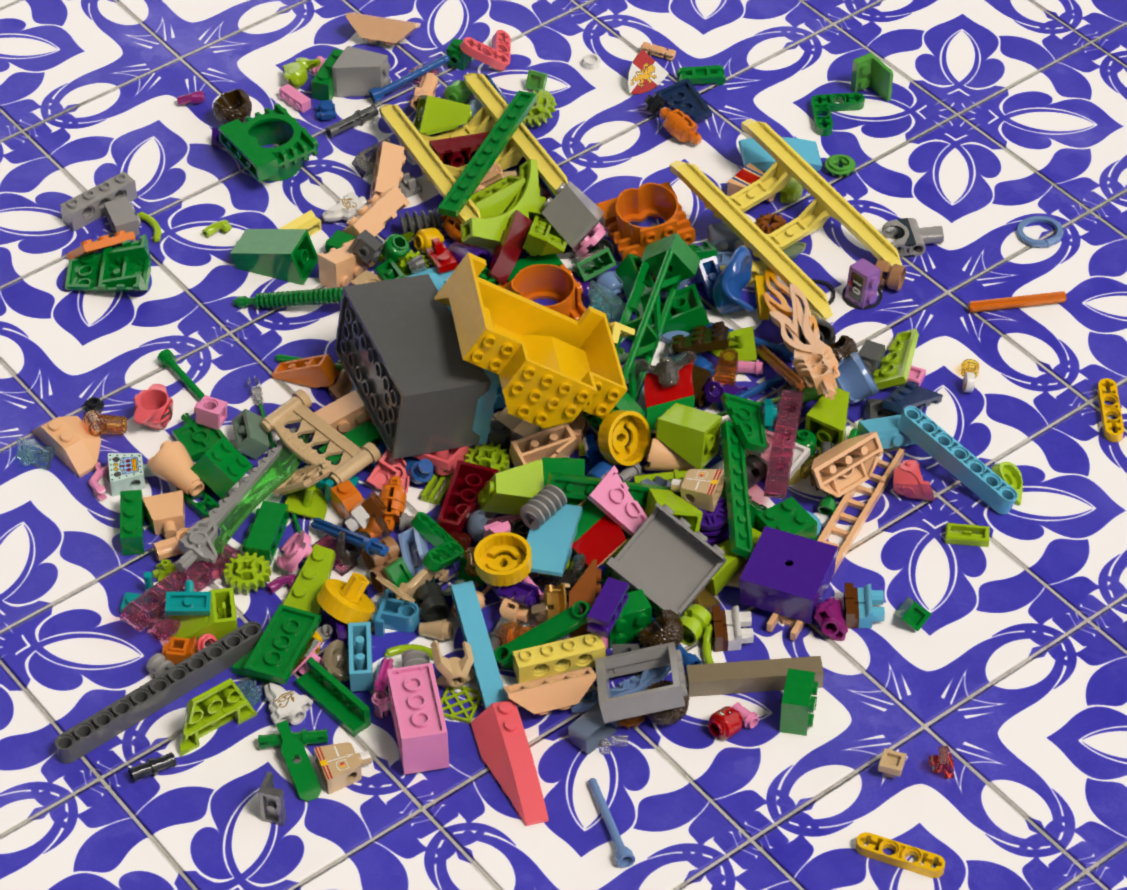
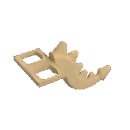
M425 567L408 583H401L399 587L382 577L377 576L375 579L393 591L397 599L414 603V593L421 585L425 584L426 579L431 581L434 576L439 581L447 582L449 570L442 569L434 572Z

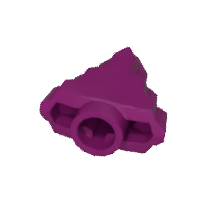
M832 596L817 605L814 618L821 626V630L825 635L829 636L832 640L844 641L848 627L845 624V617L842 613V604L840 598L835 599Z

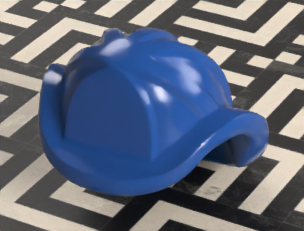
M744 245L736 248L729 264L720 272L714 283L713 301L721 314L734 313L741 310H746L748 313L754 312V307L741 298L742 289L751 280L752 256L749 249Z

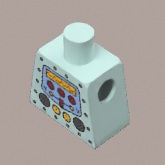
M108 453L112 497L119 496L120 491L143 490L146 488L145 477L155 476L147 464L143 465L142 454Z

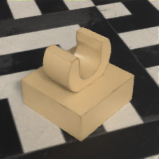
M884 748L878 771L885 773L887 778L901 777L907 754Z

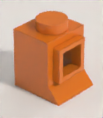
M196 636L190 639L170 637L169 642L163 645L162 654L166 656V660H170L174 665L179 664L198 652Z

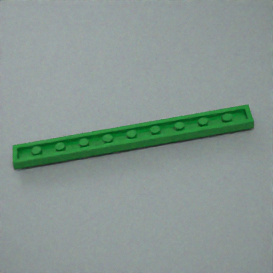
M520 90L517 92L439 205V214L457 218L537 101L536 94Z

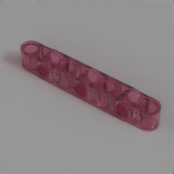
M782 389L765 480L764 497L786 499L803 404V391Z
M224 541L217 542L214 546L218 554L215 563L212 564L202 560L194 562L183 573L177 569L127 604L120 614V620L137 631L144 630L166 615V591L184 592L185 582L188 579L194 582L195 592L201 591L224 574L225 563H230L229 558L231 557L236 559L238 553L241 555L240 551Z

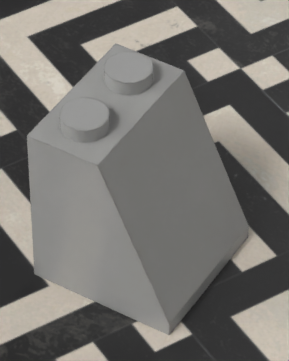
M347 46L332 66L334 97L370 96L368 90L374 87L382 88L390 84L388 55Z
M569 181L567 185L562 183L555 191L557 195L554 199L549 197L542 205L545 209L541 213L569 246L574 248L605 212Z

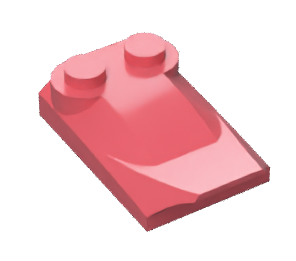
M469 446L411 457L419 460H430L433 463L435 473L440 476H448L454 472L458 460H465V454H468Z

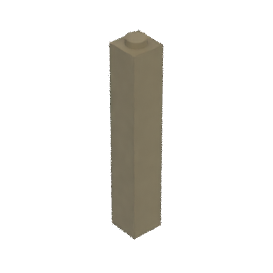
M821 656L686 665L685 679L688 696L697 697L784 690L788 668L815 672V682H819L818 688H822L824 671Z

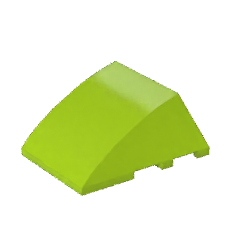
M231 678L187 702L183 734L178 752L180 757L200 746L199 738L226 723L235 720L240 725L258 715Z

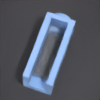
M411 527L399 534L398 539L403 560L414 577L425 568L422 559L429 550L427 539L414 527Z

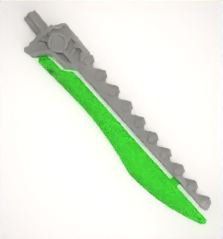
M296 428L290 429V432L292 433L298 431ZM310 433L300 435L298 438L303 439L304 443H308ZM280 439L277 440V447L267 450L268 457L258 460V467L250 469L248 471L249 476L238 481L239 487L229 490V497L219 500V507L209 511V518L197 521L185 536L179 540L180 552L184 554L175 563V567L178 568L179 572L183 573L197 561L203 560L212 564L215 563L218 554H222L225 545L250 513L276 488L291 478L302 460L289 451Z

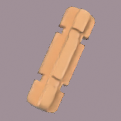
M643 42L641 45V49L653 56L666 57L667 60L671 61L676 56V51L673 49L667 50L665 47L655 44L651 45L648 42Z

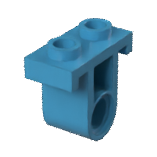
M386 589L384 596L379 598L378 612L374 613L372 617L375 636L384 637L385 629L407 633L416 631L420 625L418 605L410 601L395 599V593L390 589Z

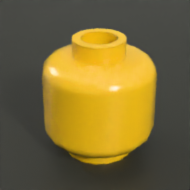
M425 228L417 231L413 242L415 248L420 253L426 254V249L432 246L431 239L439 238L443 244L444 237L436 228Z

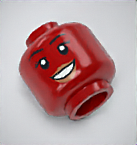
M730 706L722 707L710 716L709 730L714 737L722 740L729 739L742 729V716L739 711Z

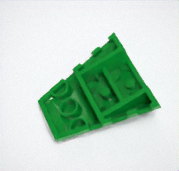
M146 234L139 236L140 239L133 242L130 240L124 241L122 246L113 249L111 246L103 248V252L96 255L92 252L69 260L65 289L97 293L148 291L151 258Z

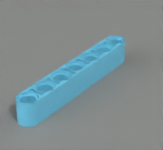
M907 406L897 424L900 431L996 512L1008 514L1018 498L1015 489L920 409L914 406Z
M473 581L450 585L464 640L471 645L474 657L472 668L485 710L492 703L506 701L507 697L503 690V683Z

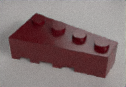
M490 132L429 141V146L443 164L458 168L470 162Z
M460 460L457 461L437 520V524L456 541L467 528L470 515L481 509V503L478 502L479 491L484 488L496 473H499V470Z

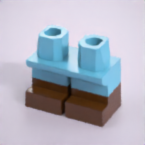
M854 583L844 584V616L848 629L872 628V622H884L885 608L873 607V605H883V590H872L871 584H867L864 588L854 587Z

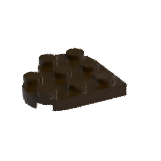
M722 321L713 323L709 327H704V325L695 326L692 328L693 332L689 336L675 335L672 337V342L668 344L670 354L673 355L675 354L674 352H678L679 356L728 348L730 342L729 328Z

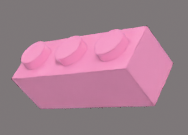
M286 84L279 88L280 98L296 108V110L304 113L311 109V99L291 85Z

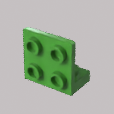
M871 52L853 60L851 90L856 93L871 87L888 102L891 100L893 71Z

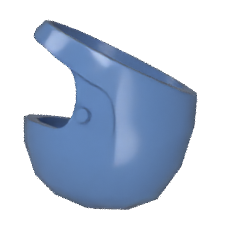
M853 352L847 358L839 360L838 370L840 376L835 380L838 388L850 393L849 405L855 404L860 400L865 401L866 397L874 396L879 392L876 383L858 352Z

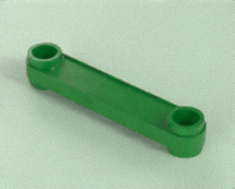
M578 601L573 606L507 644L499 646L494 651L496 662L502 668H512L513 651L554 642L582 625L588 624L587 615L592 607L585 601Z

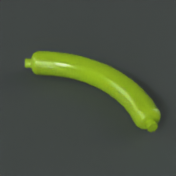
M144 212L137 213L136 215H139L140 220L147 222L153 228V241L155 243L160 242L162 232L159 223L152 216Z
M712 624L705 627L703 635L702 653L705 664L714 663L711 653V640L714 631Z
M417 644L397 645L387 649L386 653H384L385 657H392L402 654L403 651L415 649L426 652L433 659L431 648Z

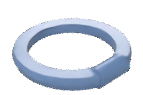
M1046 216L1026 218L1017 227L1019 238L1024 243L1034 247H1050L1061 241L1064 233L1062 225L1057 220ZM1043 222L1052 225L1056 229L1057 234L1046 240H1036L1025 235L1023 229L1028 224Z

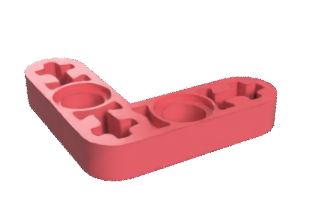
M497 30L492 37V48L470 37H466L460 44V49L465 54L500 71H504L510 64L511 38L504 30Z

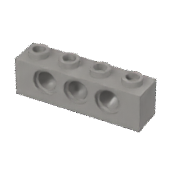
M123 171L60 204L63 223L75 232L105 216V202L126 197L128 202L137 199L135 180Z

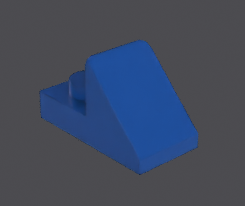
M716 255L700 260L697 269L698 284L703 283L709 300L713 299L714 283L721 272Z

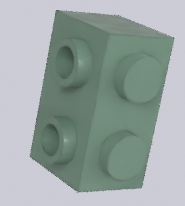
M244 409L232 420L236 447L245 456H250L257 460L270 447L268 436L260 425L263 417Z

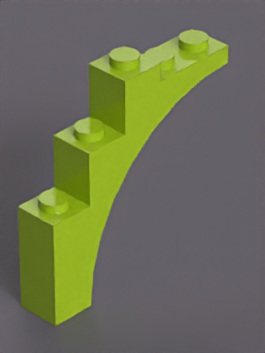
M530 159L519 166V177L525 178L526 182L504 214L486 219L470 218L460 224L462 243L495 249L501 242L503 231L509 226L512 213L516 210L531 221L534 220L535 215L544 218L541 212L545 209L542 205L546 202V197L540 196L537 160Z

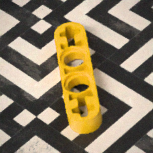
M1104 378L1098 382L1097 388L1103 432L1107 441L1115 443L1123 439L1124 424L1117 384L1112 379ZM1105 401H1112L1114 404H1113V405H1107V404H1105L1104 402H1105ZM1112 415L1117 419H1108L1107 416Z
M868 832L859 834L856 839V851L862 856L930 878H939L944 874L945 860L938 854ZM891 848L895 851V854L887 855L883 850ZM912 855L917 857L918 860L916 862H909L905 858Z

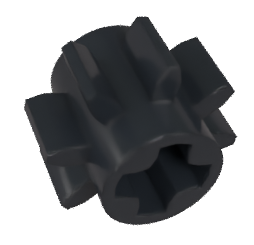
M656 93L653 97L648 95L644 101L647 104L645 109L656 116L660 109L665 107L664 105L667 101Z

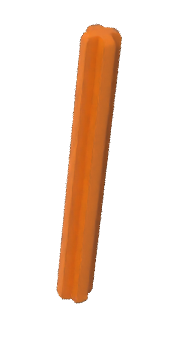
M1059 291L971 301L968 303L970 313L1064 303L1066 301V293Z

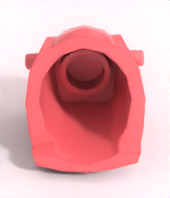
M905 460L894 469L893 488L897 494L911 499L936 501L930 482L924 481L918 461Z

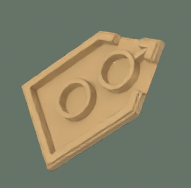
M325 462L295 470L273 491V495L279 497L309 488L329 476L331 470Z

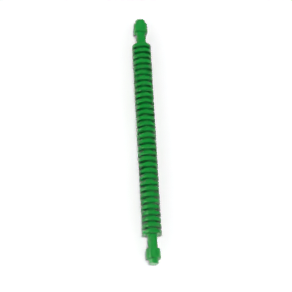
M343 287L256 293L255 297L250 298L238 296L234 299V306L247 308L248 305H256L257 309L281 306L335 304L341 302Z

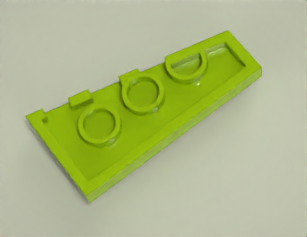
M916 328L897 333L888 348L889 354L881 360V368L876 369L873 373V380L879 390L907 383L919 337Z
M317 544L313 546L311 554L304 563L283 605L322 615L323 609L316 597L325 581L331 577L336 556L334 550Z

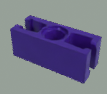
M610 577L607 578L587 615V622H589L587 631L605 637L609 636L629 599V594L626 593L629 589V583Z

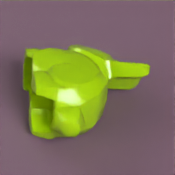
M302 57L297 58L296 62L283 65L284 76L288 80L287 83L295 89L303 86L308 80L307 71L318 67L321 64V60L319 58L309 60Z
M794 178L780 191L781 203H793L802 196L803 186Z

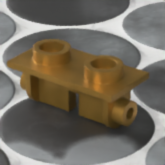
M565 584L557 586L545 585V590H543L545 606H551V609L545 610L547 621L567 609V594Z

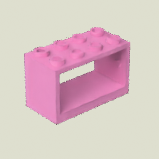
M425 663L387 669L389 704L404 775L449 768L448 731L433 664Z

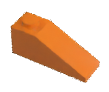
M328 353L281 362L271 375L276 379L312 388H327L334 384L339 371Z
M349 480L330 488L332 507L346 521V518L351 515L353 507L364 498ZM374 515L369 517V522L365 529L360 526L354 531L368 538L374 537L378 539L384 536V532Z

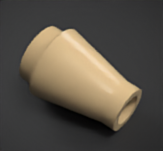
M447 619L426 623L421 622L419 625V635L446 641L452 638L453 624L447 621Z

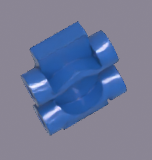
M321 100L320 105H316L317 119L329 120L336 118L335 103L331 104V100Z

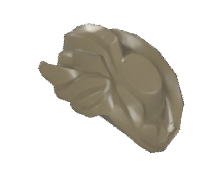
M337 639L327 646L321 662L324 668L338 681L344 682L350 680L349 654L345 643Z

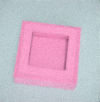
M911 365L907 382H915L920 387L927 370Z

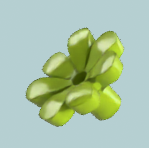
M163 559L156 565V569L153 570V577H158L159 584H164L166 579L168 583H172L175 581L174 577L180 578L182 575L178 568L175 567V563L172 564L169 559Z

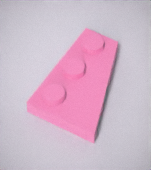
M614 465L587 498L633 537L648 517L639 503L629 493V487L625 482H622Z

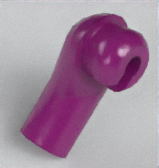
M202 91L177 97V102L180 106L189 103L201 104L205 100V94Z
M289 574L277 577L266 585V589L270 594L275 593L285 585H288L289 589H291L297 576Z

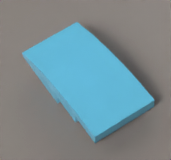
M781 137L816 171L821 170L822 162L816 141ZM753 138L739 140L738 143L744 167L751 163L761 171L766 172L776 162Z
M566 504L562 506L561 510L556 511V514L551 516L548 521H545V524L540 526L538 530H529L527 542L531 547L532 554L531 572L563 576L572 554V545L582 516V506Z

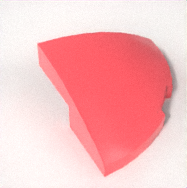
M387 449L366 480V483L381 491L383 485H388L391 476H399L401 486L404 487V492L407 494L410 477H407L405 469L407 464L404 458L393 459Z

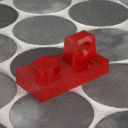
M439 238L431 239L432 247L426 249V255L439 274L456 269L458 266L457 261L445 244H442Z

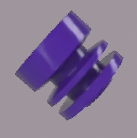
M719 498L714 512L698 508L703 512L699 531L708 538L706 541L713 547L715 544L718 545L730 538L726 499Z

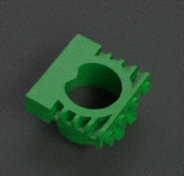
M279 103L274 105L273 110L269 107L264 109V114L256 112L254 118L250 116L245 117V122L243 123L236 119L218 127L220 143L258 182L289 179L296 175L301 167H303L304 161L309 160V154L313 156L318 155L317 148L319 144L316 138L312 137L306 128L302 127L296 118L292 117L286 108H283ZM268 144H283L273 148L261 147Z

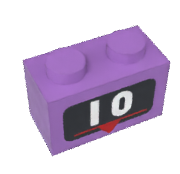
M864 258L850 265L845 298L862 309L869 304H873L877 299L881 269Z

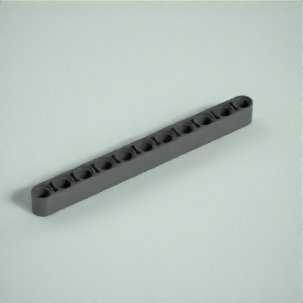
M254 621L245 623L60 734L55 739L57 759L63 764H70L233 666L257 645L262 636V626Z

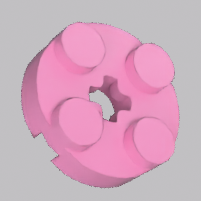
M598 222L572 250L579 257L584 256L605 235L607 229Z
M301 531V534L298 532L294 533L281 548L284 553L282 557H277V566L289 573L295 572L303 557L307 558L313 550L310 546L311 536L304 531Z

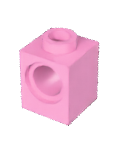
M204 395L201 401L197 402L194 407L196 423L219 430L227 419L228 402Z

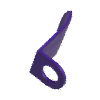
M709 381L705 385L707 402L722 403L720 398L723 393L737 395L741 390H748L749 387L721 385L717 381ZM710 386H715L713 391L710 392Z

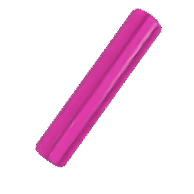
M383 658L374 682V690L376 692L379 690L384 692L387 688V669H393L394 660L392 658Z

